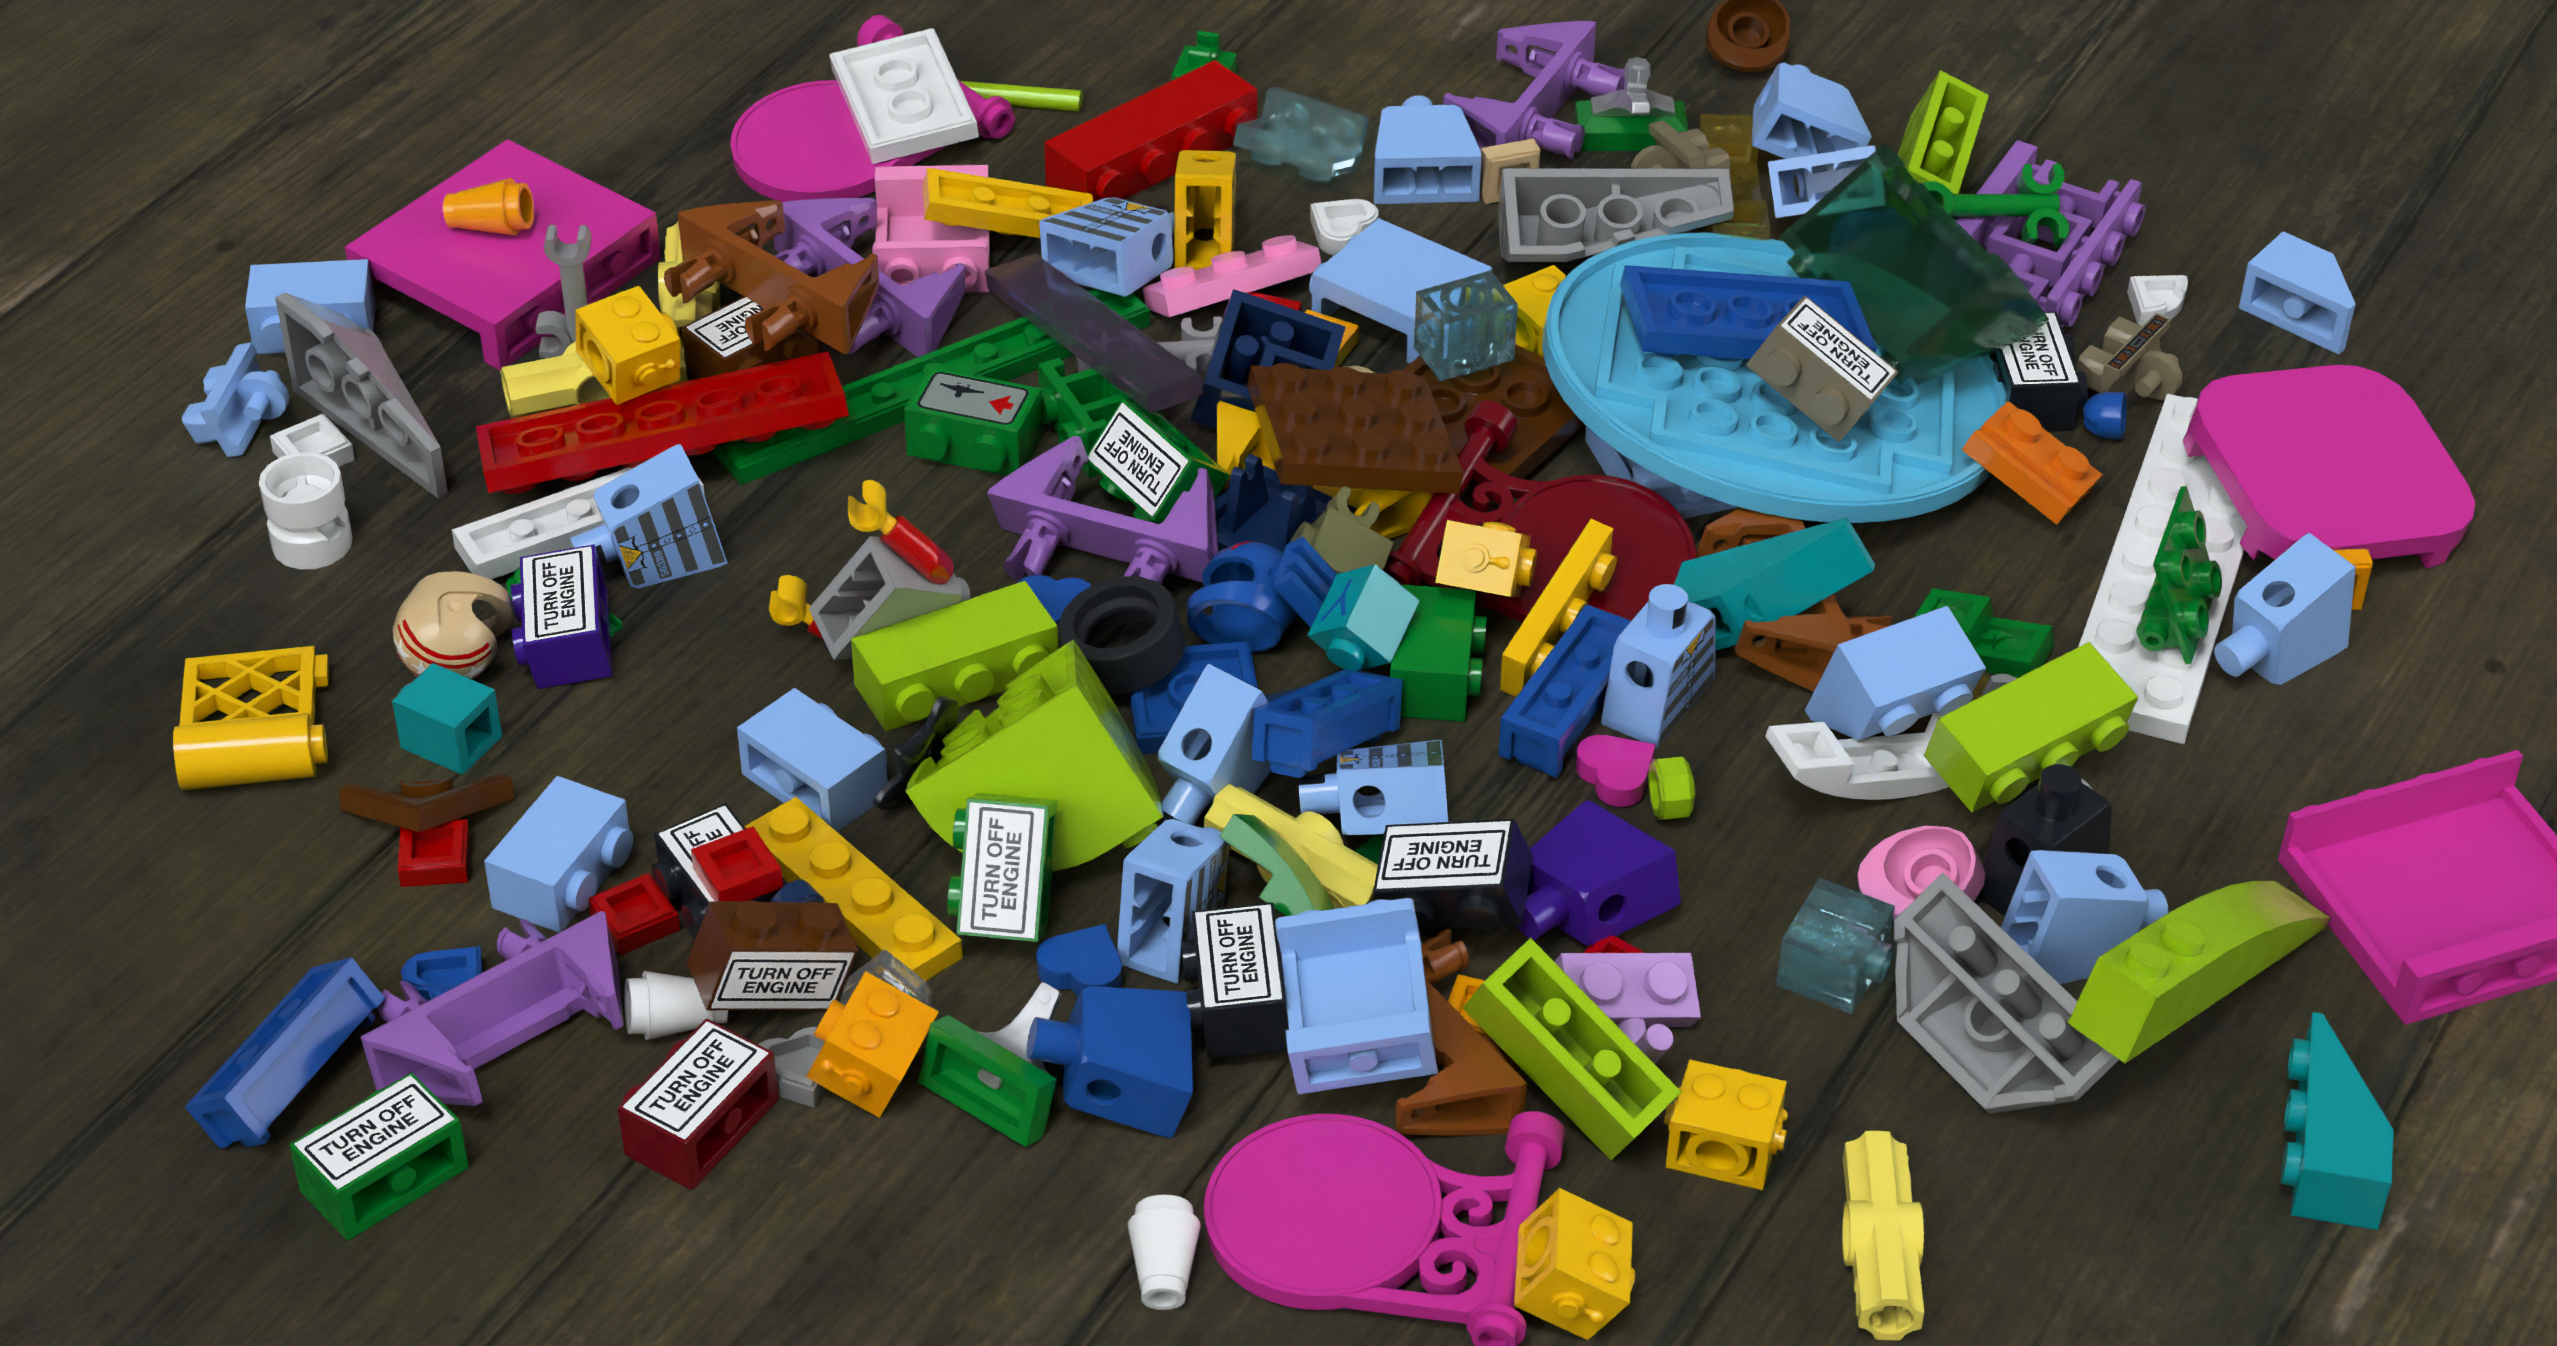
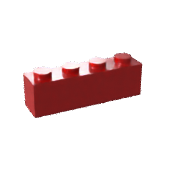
M1218 61L1209 62L1045 141L1046 187L1092 194L1093 202L1114 197L1124 200L1175 175L1180 151H1223L1256 135L1257 88Z

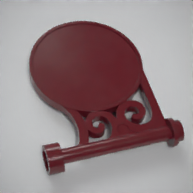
M1484 400L1476 404L1464 424V429L1469 439L1457 456L1464 472L1459 494L1434 492L1397 551H1390L1383 571L1400 585L1419 586L1421 581L1440 588L1466 589L1435 583L1439 566L1437 556L1442 549L1447 520L1483 526L1485 522H1498L1510 525L1516 529L1515 533L1530 535L1529 548L1537 550L1536 567L1531 586L1522 585L1520 597H1509L1476 590L1475 603L1523 623L1590 519H1593L1613 528L1611 555L1617 557V563L1605 589L1599 591L1594 588L1587 599L1588 605L1632 621L1649 601V593L1654 587L1663 584L1674 585L1681 563L1695 559L1696 548L1691 531L1679 512L1659 494L1638 483L1606 475H1575L1553 481H1530L1507 475L1486 463L1484 459L1489 451L1500 452L1506 449L1518 430V422L1513 413L1505 406L1494 401ZM1472 478L1480 483L1473 491L1472 505L1475 510L1466 506L1460 499ZM1489 500L1500 504L1497 510L1486 513L1489 510Z

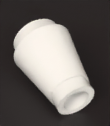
M644 971L642 978L626 979L624 1009L628 1034H644L645 1040L696 1029L706 1018L717 1024L727 1022L728 1010L705 1009L693 978Z
M1154 1195L1138 1202L1135 1207V1214L1128 1221V1230L1141 1289V1301L1145 1306L1156 1310H1171L1185 1303L1186 1290L1201 1226L1199 1219L1193 1214L1192 1204L1178 1196Z

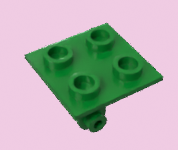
M2181 486L2153 562L2156 577L2146 600L2145 610L2137 625L2136 633L2141 645L2147 650L2159 651L2163 648L2180 647L2185 664H2191L2200 638H2204L2207 635L2209 627L2208 613L2213 598H2218L2221 594L2222 576L2219 564L2215 560L2210 561L2205 546L2206 523L2204 516L2200 510L2194 511L2187 486Z

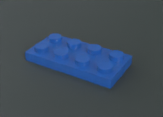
M1625 265L1620 287L1642 352H1653L1665 357L1677 354L1710 356L1723 361L1734 358L1751 359L1775 327L1804 296L1812 300L1872 351L1876 352L1877 349L1852 286L1848 281Z

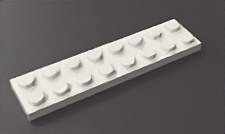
M2167 394L2078 647L2090 642L2139 697L2127 722L2129 731L2185 744L2245 550L2239 543L2247 525L2205 456H2187L2183 438L2187 432L2190 415L2197 398H2184ZM2181 486H2187L2194 511L2200 510L2204 516L2206 523L2205 546L2210 561L2215 560L2219 564L2222 576L2221 594L2218 598H2213L2208 613L2209 627L2207 635L2204 638H2200L2191 664H2185L2180 647L2150 651L2141 645L2136 633L2137 625L2145 610V603L2156 577L2153 562Z

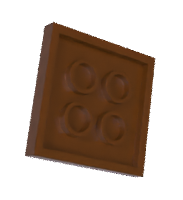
M1463 319L1403 369V371L1414 373L1417 376H1425L1457 456L1469 439L1465 432L1464 424L1478 402L1484 400L1494 401L1509 409L1517 419L1518 430L1505 450L1500 452L1489 451L1484 461L1500 472L1516 478L1524 479L1584 425L1566 404L1553 384L1544 357Z
M1278 363L1272 367L1251 365L1247 387L1280 484L1325 487L1346 486L1348 488L1459 494L1464 472L1425 376H1417L1414 373L1403 370L1383 374L1359 372L1348 367L1318 370L1302 369L1288 363Z

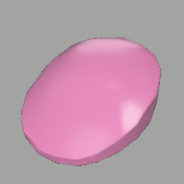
M1925 825L1900 831L1884 839L1871 849L1860 864L1857 882L1860 894L1866 905L1882 917L1894 920L1942 872L1972 901H1975L1984 886L1985 871L1978 853L1964 833L1950 827Z

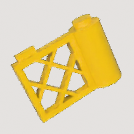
M315 646L185 658L180 724L174 727L173 732L175 768L181 791L316 777V764L328 762L324 725H314L316 687L328 686L329 683L328 655H316ZM299 670L281 682L270 677L276 672ZM231 678L217 688L201 682V680ZM251 688L262 693L247 704L236 699ZM281 704H286L298 710L295 713L267 714ZM217 710L228 715L222 720L199 722Z

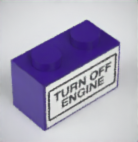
M595 544L520 557L521 583L511 585L514 613L517 621H522V627L512 629L513 646L518 665L529 664L537 689L612 676L608 587Z

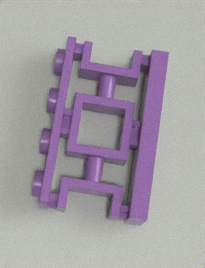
M2017 140L1977 194H2021L2017 186V178L2024 164L2032 165V176L2037 183L2047 185L2049 184L2048 173L2053 164H2057V162L2046 159L2042 166L2036 165L2038 147ZM2109 179L2100 193L2063 182L2057 193L2060 200L2059 212L2065 216L2069 224V233L2057 252L2017 239L2028 217H1958L1929 256L1923 296L1944 309L1954 294L1957 295L1955 304L1967 307L1978 292L2022 307V313L2057 312L2062 328L2064 325L2071 327L2078 317L2084 296L2092 297L2096 293L2105 266L2113 267L2117 263L2127 235L2135 237L2140 229L2145 214V205L2139 203L2142 182L2130 179L2122 192L2118 191L2120 183ZM2037 226V238L2054 243L2053 232L2050 228ZM2049 286L2053 287L2050 293L2048 294Z

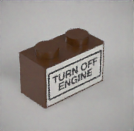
M742 297L682 327L686 372L694 380L822 353L821 341L796 328L793 334L775 344L768 351L764 350V340L754 345L746 333L745 320L747 317L757 314L765 308L747 297Z
M710 901L687 965L706 1010H827L833 999L838 1001L858 948L837 903Z

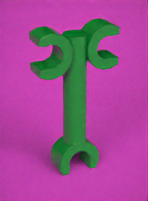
M2024 164L2017 178V186L2021 194H1952L1944 184L1936 181H1927L1920 184L1916 192V199L1933 200L1939 206V211L1922 212L1918 219V227L1934 230L1941 227L1949 217H2028L2021 231L2022 241L2034 244L2038 237L2037 226H2046L2053 232L2054 247H2061L2069 233V224L2065 216L2059 212L2060 200L2057 194L2065 179L2064 170L2061 164H2053L2048 173L2049 184L2041 185L2033 179L2032 165Z

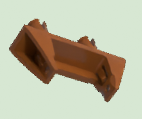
M778 200L713 205L684 210L678 213L683 262L677 266L670 267L664 273L665 286L673 298L682 293L683 303H687L694 296L708 289L717 281L765 308L757 314L747 317L745 320V329L749 339L754 345L764 340L765 351L772 349L775 344L793 334L796 328L805 331L844 355L851 350L880 285L877 255L871 253L867 258L853 265L846 263L818 277H810L762 249L763 245L769 240L785 232L783 203ZM772 219L771 224L766 228L767 222Z
M1738 508L1706 525L1696 555L1699 558L1806 528L1800 519ZM1718 540H1726L1724 543L1714 545ZM1832 594L1794 616H1783L1777 621L1769 622L1745 621L1734 650L1736 655L1814 692L1838 644L1889 627L1893 616H1854L1847 618L1840 609L1835 595ZM1756 636H1764L1760 641H1752ZM1778 639L1781 648H1775Z
M1446 929L1439 933L1438 936L1421 944L1436 1061L1444 1069L1432 1076L1426 1087L1405 1099L1401 1097L1397 1100L1395 1129L1403 1135L1508 1134L1511 1120L1516 1115L1525 1112L1527 1082L1514 1070L1519 1066L1491 1037L1486 1038L1480 1035L1432 986L1435 982L1455 972L1465 970L1469 965V956L1464 943L1461 940L1451 945L1452 930Z

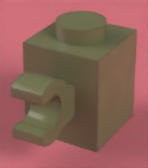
M1346 486L1329 501L1326 511L1312 525L1304 521L1291 539V542L1304 537L1337 574L1376 564L1383 570L1394 543L1369 529L1379 516V504L1372 501L1362 511L1360 516L1354 515L1347 506V499L1350 496L1351 489Z

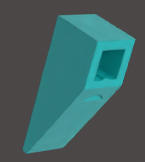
M1843 518L1684 561L1681 563L1674 585L1682 588L1687 593L1689 602L1704 607L1715 615V650L1737 644L1745 621L1769 622L1777 621L1783 616L1797 615L1874 571L1875 563L1849 519Z
M2312 1012L2306 1038H2293L2289 1052L2287 1079L2299 1081L2298 1090H2289L2283 1129L2284 1131L2296 1134L2295 1143L2287 1141L2284 1148L2280 1184L2292 1186V1216L2378 1230L2392 1184L2394 1130L2322 1013Z

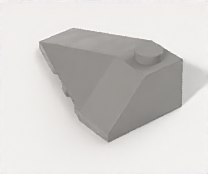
M1503 168L1498 206L1501 257L1508 262H1568L1599 254L1607 249L1630 241L1653 236L1672 235L1733 219L1734 207L1729 169Z

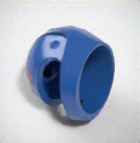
M1243 541L1225 548L1214 555L1202 573L1204 587L1194 592L1188 598L1187 622L1189 628L1198 637L1210 644L1249 641L1251 653L1266 651L1276 646L1298 615L1273 587L1283 552L1268 544ZM1208 606H1212L1213 610L1210 616L1202 611Z

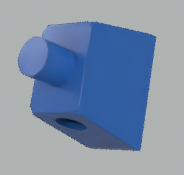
M1088 986L1080 990L1068 1022L1040 1017L1033 1019L1027 1040V1058L1063 1065V1100L1070 1108L1162 1137L1173 1138L1193 1094L1191 1014L1187 1007L1186 992Z

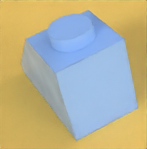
M2283 231L2248 262L2239 309L2338 355L2345 350L2355 301L2334 254Z

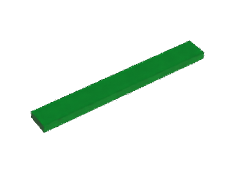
M1094 289L842 386L849 416L836 418L834 423L827 427L807 430L799 426L776 431L773 437L761 442L750 443L739 439L720 443L713 449V453L738 483L744 485L905 422L904 408L929 366L1010 381L1038 370L1039 363L1059 357L1061 360L1076 355L1077 336L1094 334L1110 342L1150 326V309L1134 293L1124 297Z

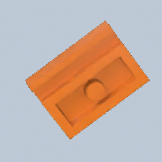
M2009 401L1984 422L1982 427L1971 435L1961 449L2056 525L2091 492L2103 476V474L2089 464L2087 458L2080 451L2064 445L2042 428L2035 416L2025 410L2018 409Z

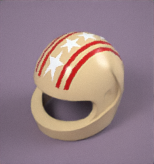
M458 571L438 572L428 575L417 583L396 614L393 625V640L397 655L407 669L416 677L434 663L469 679H474L483 673L494 659L498 650L496 637L502 634L512 621L511 598L500 584L480 575ZM477 600L485 601L493 606L497 613L489 619L480 621L472 611V603Z

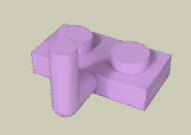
M1561 953L1554 961L1654 1064L1673 1043V1034L1668 1027H1692L1701 1018L1691 953Z

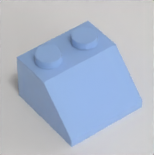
M1945 606L1838 644L1805 711L1811 721L1825 722L1830 729L1856 740H1862L1881 732L1885 736H1893L1911 727L1919 718L1938 712L1940 716H1944L1970 703L1973 699L1972 692L1986 667L1949 607Z

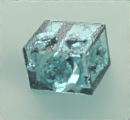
M1491 271L1416 291L1414 348L1440 381L1512 361L1515 354L1518 303Z
M1819 878L1782 938L1776 985L1852 1014L1870 982L1873 981L1881 984L1891 965L1894 945L1889 943L1895 906Z

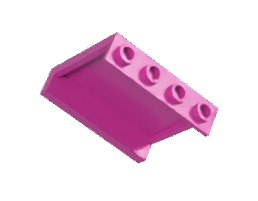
M508 139L345 246L347 260L368 259L373 286L381 281L480 333L484 362L498 370L511 365L541 343L542 337L553 335L536 333L538 313L556 311L565 315L559 265L549 260L544 252V241L549 225H556L558 238L566 244L577 243L580 225H587L591 231L592 240L589 254L582 263L588 305L606 298L661 259L656 212ZM507 178H512L516 183H526L532 192L534 201L533 224L529 229H521L516 236L449 228L444 219L443 202L446 194L457 193Z
M2518 750L2490 758H2479L2465 765L2432 774H2422L2414 779L2378 789L2364 790L2353 796L2320 805H2310L2299 811L2289 813L2278 861L2311 904L2331 917L2328 926L2405 1025L2557 980V835L2515 787L2523 755Z

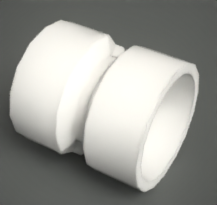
M301 452L282 456L268 464L260 475L259 488L263 508L268 518L267 527L271 547L276 559L285 566L296 569H317L331 565L343 558L351 548L353 537L348 511L344 505L345 493L341 472L337 463L325 455Z

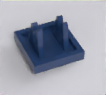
M1249 454L1245 460V470L1234 467L1231 471L1229 487L1215 499L1219 551L1239 542L1251 541L1268 544L1284 553L1286 544L1291 542L1299 526L1304 521L1312 525L1326 511L1327 505L1333 497L1314 489L1313 486L1280 484L1275 470L1264 466L1261 458ZM1347 504L1348 509L1354 514L1356 508Z

